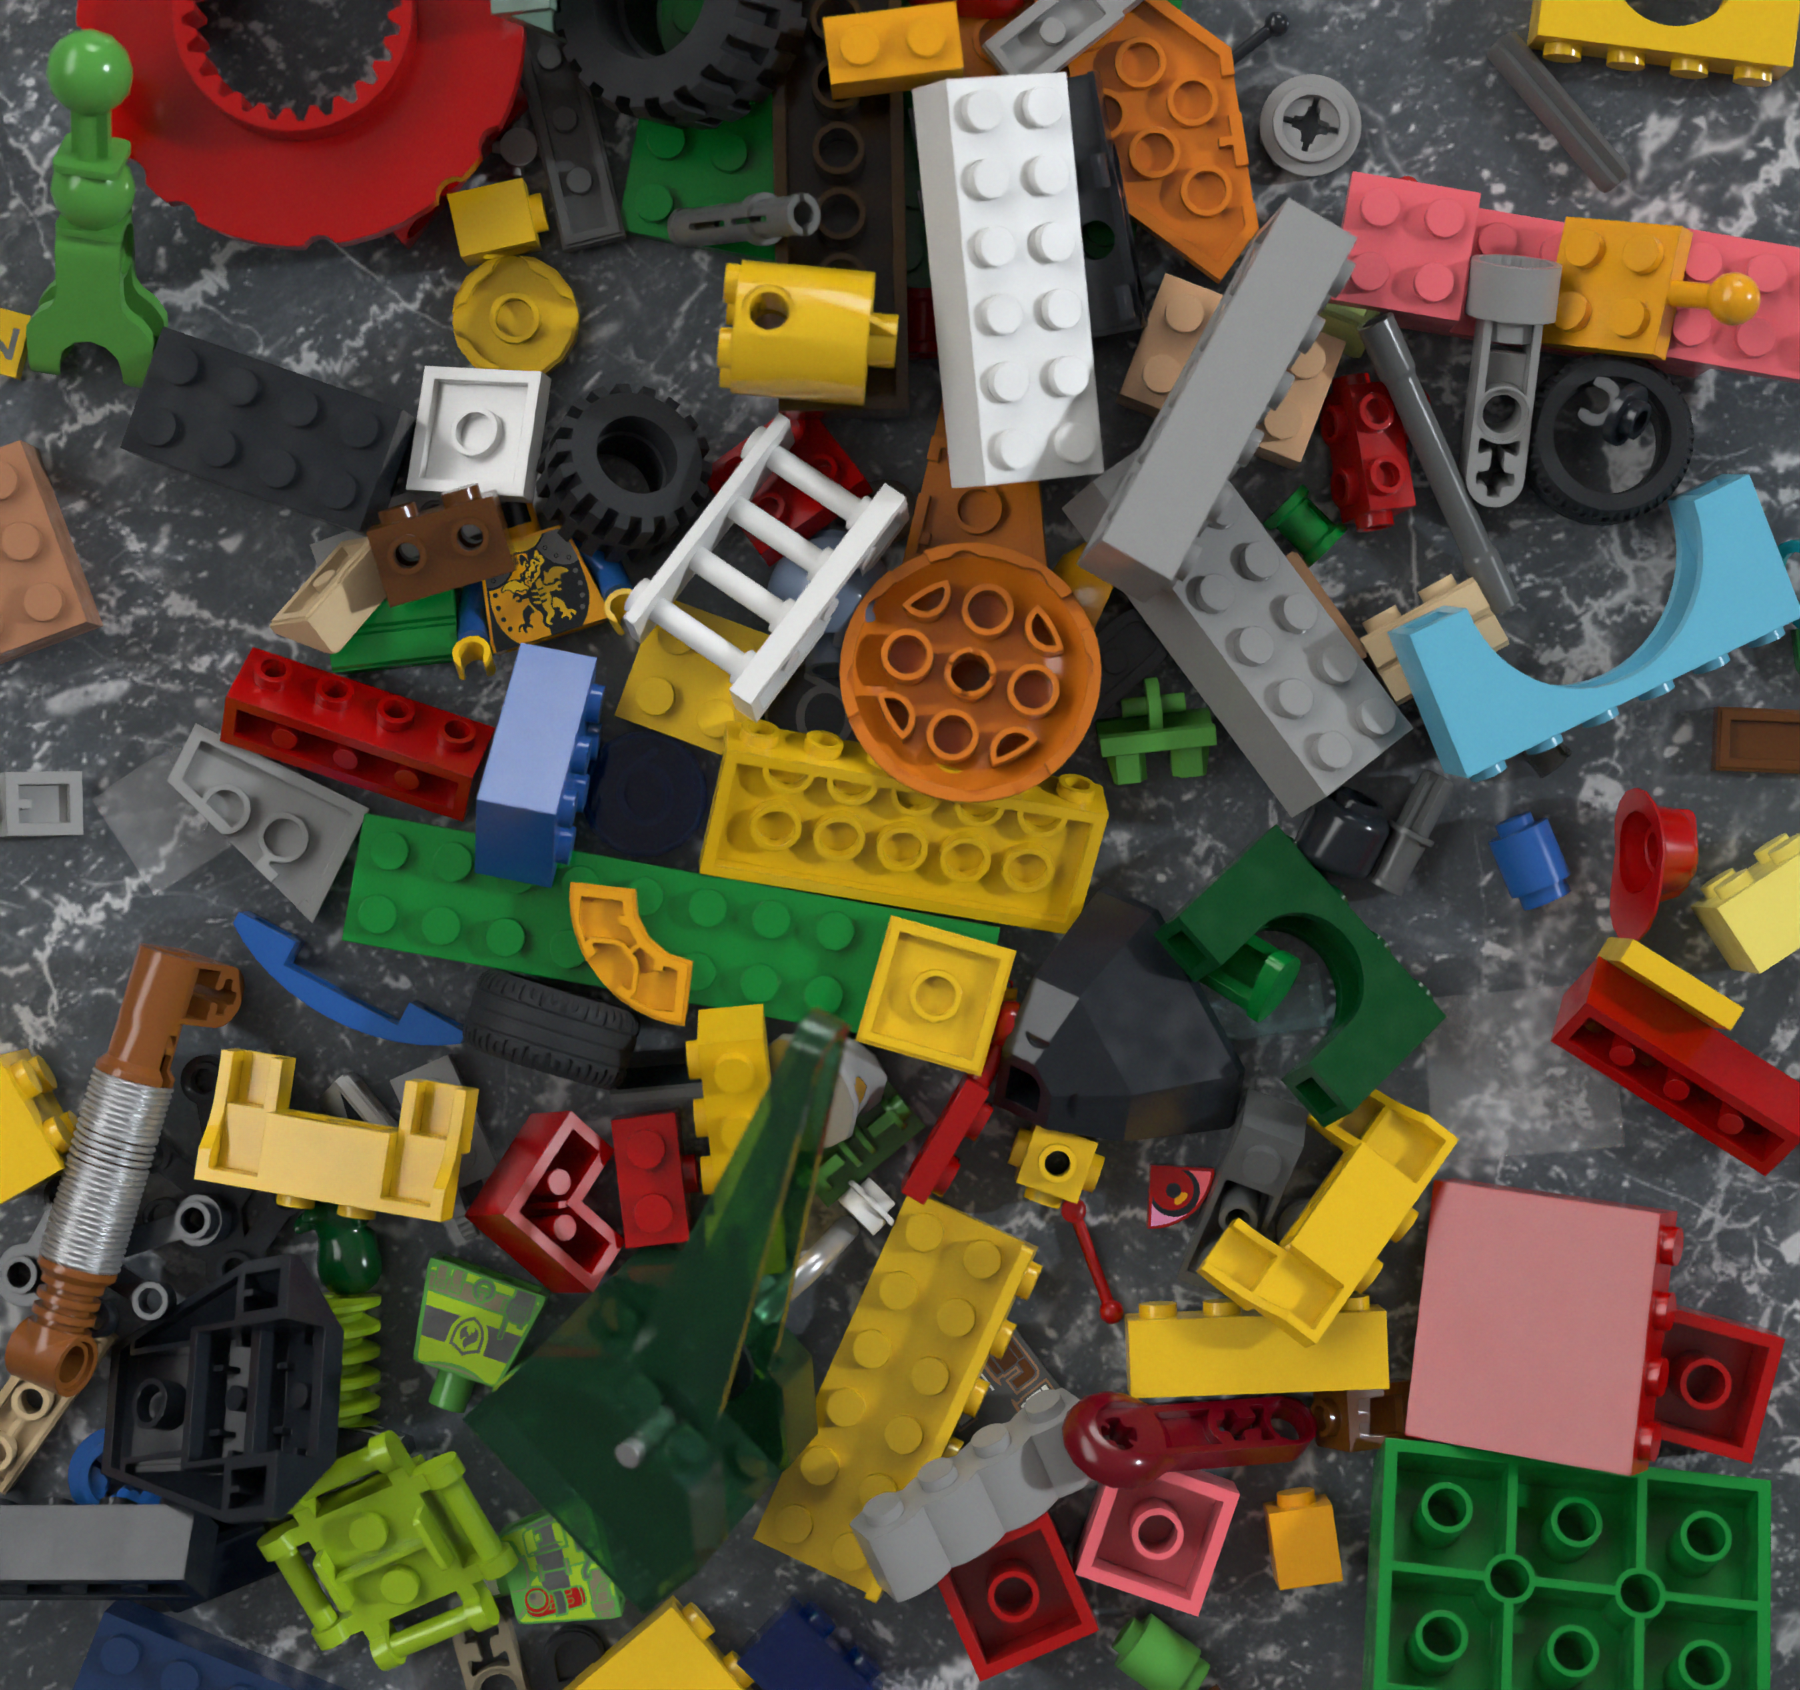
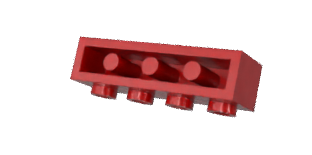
M252 647L226 695L220 741L464 822L481 785L496 728Z
M1598 956L1563 994L1550 1040L1552 1043L1766 1177L1800 1143V1083L1610 962Z

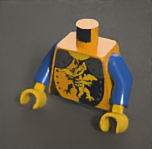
M502 503L501 506L519 565L516 571L463 586L457 609L458 642L452 651L459 679L466 680L465 668L470 662L475 660L484 662L487 677L495 674L496 666L490 644L494 654L503 655L519 650L520 643L535 645L605 622H610L618 635H624L625 632L620 623L623 616L627 613L624 610V606L634 588L621 560L619 563L605 561L604 552L596 550L592 557L580 552L579 549L582 545L580 541L572 537L566 542L557 533L562 525L541 530L533 503Z

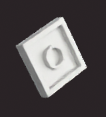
M425 366L406 490L416 496L441 497L440 494L446 491L478 483L481 493L496 489L500 501L533 503L538 473L536 468L541 453L552 379L542 371Z

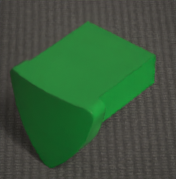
M1253 935L1222 966L1200 979L1199 982L1245 1009L1247 1017L1260 1023L1273 1012L1293 986L1300 972L1301 961L1291 953L1279 950Z

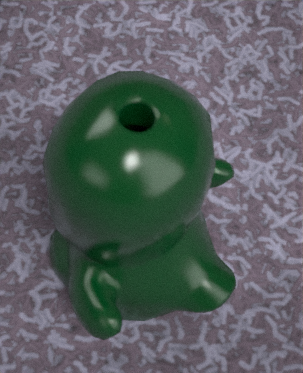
M315 1201V1208L305 1209L298 1216L294 1223V1231L296 1234H306L315 1230L318 1236L317 1273L321 1284L337 1295H355L369 1291L377 1284L382 1274V1260L379 1253L376 1232L367 1225L369 1220L340 1216L337 1214L338 1204Z

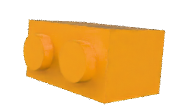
M955 1L823 18L832 100L908 91L945 79L963 78L964 65Z

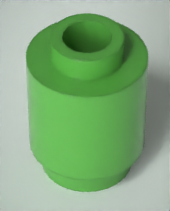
M1152 1613L1144 1617L1142 1621H1139L1134 1616L1131 1617L1119 1631L1112 1644V1649L1118 1652L1114 1666L1147 1690H1198L1210 1669V1664L1200 1657V1648Z

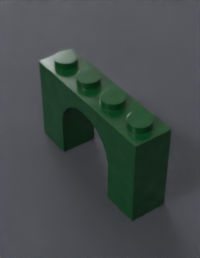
M1276 824L1249 843L1168 919L1154 935L1195 983L1222 966L1255 933L1261 931H1279L1293 935L1307 943L1318 953L1326 964L1334 982L1336 993L1334 1018L1324 1037L1281 1081L1324 1128L1352 1113L1447 1016L1434 1003V998L1429 989L1420 981L1413 979L1395 959L1388 943L1379 934L1371 931L1349 907V902L1344 893L1335 885H1330L1297 848V841L1286 835Z

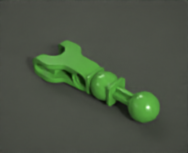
M94 29L74 30L60 39L50 50L45 74L51 94L66 109L70 110L71 132L65 135L53 158L54 171L50 192L55 207L60 212L55 223L56 279L43 292L39 300V307L27 324L28 360L32 371L59 376L61 374L60 364L69 355L74 343L92 342L105 347L118 359L124 384L129 387L141 388L163 326L168 328V315L161 302L154 294L142 286L136 275L135 232L132 222V205L136 185L131 169L126 164L131 154V143L125 139L113 138L111 132V110L121 104L129 94L133 69L128 52L113 36Z

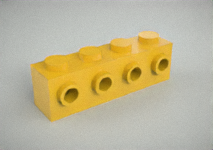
M763 1004L698 1010L697 1040L686 1041V1056L689 1079L702 1080L704 1098L693 1099L696 1137L709 1138L711 1154L710 1156L700 1157L703 1194L716 1195L718 1211L707 1213L711 1252H723L725 1275L790 1269L789 1227Z
M1351 1294L1317 1344L1307 1348L1296 1342L1257 1310L1251 1309L1246 1311L1241 1309V1306L1228 1298L1202 1301L1203 1311L1177 1312V1302L1174 1301L1142 1302L1138 1304L1139 1313L1124 1314L1127 1390L1129 1395L1134 1398L1390 1389L1387 1313L1379 1304H1370L1368 1294Z

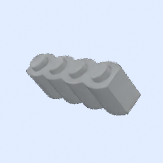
M1064 1388L1040 1391L1025 1402L1024 1407L1011 1421L1003 1424H990L978 1430L972 1436L971 1441L956 1456L937 1458L926 1463L918 1471L917 1476L903 1490L882 1493L870 1499L865 1504L863 1511L849 1525L879 1587L898 1603L913 1598L934 1586L952 1567L971 1561L989 1550L1006 1532L1018 1529L1040 1517L1054 1505L1058 1498L1070 1495L1095 1481L1090 1479L1073 1463L1063 1442L1062 1425L1066 1413L1080 1399Z

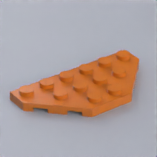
M1024 0L1023 6L1014 15L1005 19L957 16L964 65L963 78L1001 76L983 54L981 47L987 40L1038 0ZM1144 0L1132 11L1125 14L1123 22L1059 72H1066L1067 78L1084 75L1088 71L1093 70L1100 72L1111 136L1119 157L1130 220L1219 284L1259 229L1248 170L1249 160L1242 114L1239 111L1234 79L1235 69L1232 50L1230 46L1167 0Z

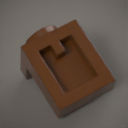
M1401 1378L1389 1379L1390 1389L1313 1392V1403L1310 1410L1315 1416L1317 1423L1316 1444L1324 1448L1345 1452H1358L1380 1449L1385 1437L1415 1441V1437L1404 1436L1411 1380Z

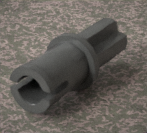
M1424 770L1420 774L1397 821L1388 820L1387 823L1391 827L1389 835L1372 871L1365 877L1366 880L1402 897L1411 874L1426 846L1432 848L1435 843L1428 839L1453 790V783L1449 779L1431 770Z

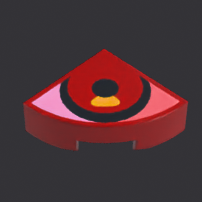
M1150 1163L1147 1229L1172 1226L1193 1214L1209 1193L1215 1169L1206 1166Z

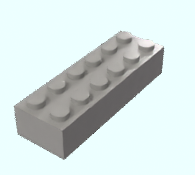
M1289 197L1258 231L1076 564L1077 566L1144 604L1160 590L1169 593L1178 580L1183 582L1186 579L1203 548L1193 542L1195 537H1200L1209 523L1213 525L1216 523L1232 496L1233 489L1225 485L1226 480H1231L1239 466L1245 467L1249 463L1264 436V432L1257 429L1256 425H1260L1270 409L1275 411L1279 407L1294 381L1295 376L1287 372L1286 369H1291L1301 352L1306 354L1310 350L1325 323V319L1318 315L1323 311L1331 296L1337 298L1355 268L1356 263L1350 261L1347 257L1357 240L1356 236Z
M1139 449L1093 480L1062 507V510L1087 543ZM1226 480L1225 485L1233 489L1232 496L1214 525L1209 523L1200 537H1195L1193 542L1203 548L1186 579L1183 582L1178 580L1169 593L1160 590L1145 604L1128 594L1126 596L1292 818L1335 791L1411 731L1413 727L1230 481Z

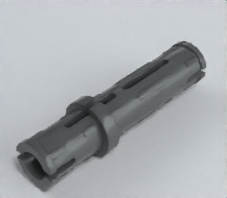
M760 192L747 196L742 202L675 209L668 219L667 231L672 243L680 249L749 241L757 246H767L777 243L782 237L792 235L803 236V234L804 236L811 235L820 223V209L814 197L808 193L776 197L772 193ZM762 216H766L767 220L765 222H761ZM748 218L750 220V223L737 225L735 223L737 219ZM720 221H724L723 227H720Z

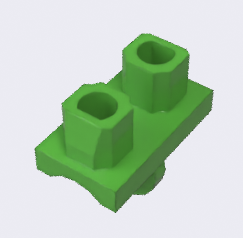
M1157 676L1144 678V696L1120 700L1122 717L1097 719L1095 721L1096 738L1102 757H1106L1114 784L1116 785L1140 783L1147 780L1145 753L1169 750L1170 769L1173 777L1204 776L1207 773L1209 746L1217 745L1216 727L1211 721L1209 707L1186 710L1184 692L1160 695Z

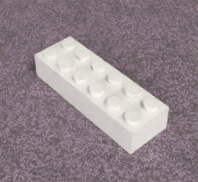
M1066 72L945 79L912 89L951 488L988 486L1104 473Z

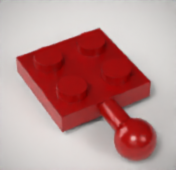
M1011 1000L1002 1002L981 1076L967 1072L964 1073L901 1181V1192L922 1205L925 1204L931 1192L941 1198L943 1197L961 1166L959 1163L960 1158L954 1156L956 1149L964 1136L975 1142L993 1112L992 1103L987 1101L986 1098L990 1093L989 1087L998 1073L1003 1045L1007 1036L1014 1028V1020L1022 1004L1020 1002Z

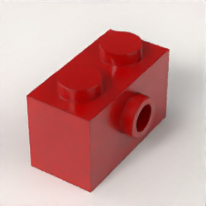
M680 1108L616 1115L611 1119L626 1249L690 1241L694 1235L689 1193L699 1192V1176L696 1155H685Z

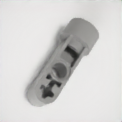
M1504 254L1471 256L1465 314L1475 317L1476 323L1459 471L1473 499L1487 507H1501L1511 503L1520 494L1524 485L1543 324L1554 323L1557 315L1562 265L1554 261ZM1491 341L1506 344H1522V352L1490 350ZM1498 395H1508L1514 398L1515 408L1507 420L1501 423H1489L1483 420V409L1491 398ZM1485 439L1496 443V459L1505 472L1504 474H1494L1492 484L1485 485L1478 471L1489 470L1491 465L1492 450Z

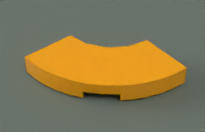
M570 882L569 902L574 933L584 958L588 961L598 978L612 994L634 1010L668 1024L686 1026L693 961L670 954L649 936L638 913L637 889Z

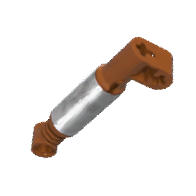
M146 943L139 944L108 1052L97 1058L95 1067L92 1069L93 1073L90 1075L92 1079L89 1080L88 1083L90 1085L86 1088L88 1092L85 1093L86 1098L83 1100L82 1111H80V1117L77 1119L78 1123L75 1126L77 1130L73 1133L75 1137L71 1140L70 1152L66 1156L68 1160L64 1163L66 1168L62 1169L64 1172L61 1174L62 1179L59 1181L60 1185L57 1187L56 1198L53 1200V1210L50 1211L51 1216L48 1218L47 1229H45V1235L42 1237L44 1241L40 1244L42 1247L39 1249L40 1253L37 1263L43 1271L40 1279L46 1284L38 1286L36 1295L40 1299L34 1300L31 1311L37 1315H31L19 1323L11 1334L6 1346L5 1366L11 1375L66 1398L79 1393L91 1379L98 1358L97 1344L91 1337L92 1332L88 1329L94 1327L97 1318L91 1312L99 1311L101 1301L97 1297L103 1296L105 1288L116 1282L117 1275L121 1271L120 1267L123 1264L122 1261L126 1253L125 1248L128 1247L127 1242L130 1240L129 1236L134 1227L133 1223H135V1217L137 1216L136 1211L139 1210L138 1205L141 1203L142 1192L145 1190V1180L148 1179V1174L150 1173L148 1168L152 1166L150 1161L154 1159L152 1153L156 1152L154 1146L159 1142L160 1130L163 1129L162 1124L165 1122L163 1118L166 1117L165 1112L168 1111L169 1099L172 1098L171 1093L174 1091L175 1077L170 1068L183 1025L218 1028L223 1027L232 1020L239 1010L245 990L244 977L239 969L183 948Z

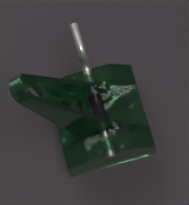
M817 1007L809 1012L793 1035L773 1078L683 1251L679 1252L654 1246L640 1247L605 1278L593 1293H589L463 1418V1421L643 1615H646L698 1574L728 1539L730 1532L779 1475L790 1467L818 1434L812 1355L796 1339L794 1334L785 1327L790 1302L809 1287L859 1234V1226L849 1216L840 1217L800 1259L842 1059L849 1034V1024Z

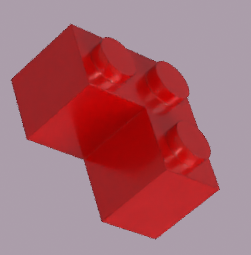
M571 1110L532 1113L464 1217L552 1293H593L625 1243L623 1237L582 1202L612 1156L614 1149Z

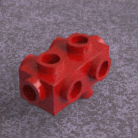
M1368 373L1349 374L1335 378L1331 382L1333 393L1325 398L1320 416L1321 435L1324 442L1330 448L1333 466L1331 476L1332 499L1340 509L1342 523H1355L1356 532H1372L1390 528L1395 525L1394 516L1416 506L1406 448L1409 437L1384 383L1381 381L1370 382ZM1424 390L1425 395H1426V397H1427V399H1428V401H1429V404H1430V406H1431L1430 397H1429L1428 393Z

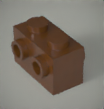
M474 483L440 494L443 505L418 511L416 502L413 501L378 512L381 523L372 525L366 533L390 607L516 571L519 561L496 489L481 493L478 483ZM469 524L477 526L483 534V539H469L463 532V526ZM401 544H413L418 549L420 557H407L402 551Z

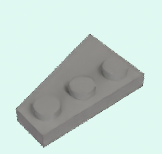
M196 723L167 779L208 822L225 836L312 923L315 922L362 828L364 813H369L371 810L260 754L221 742L219 734Z

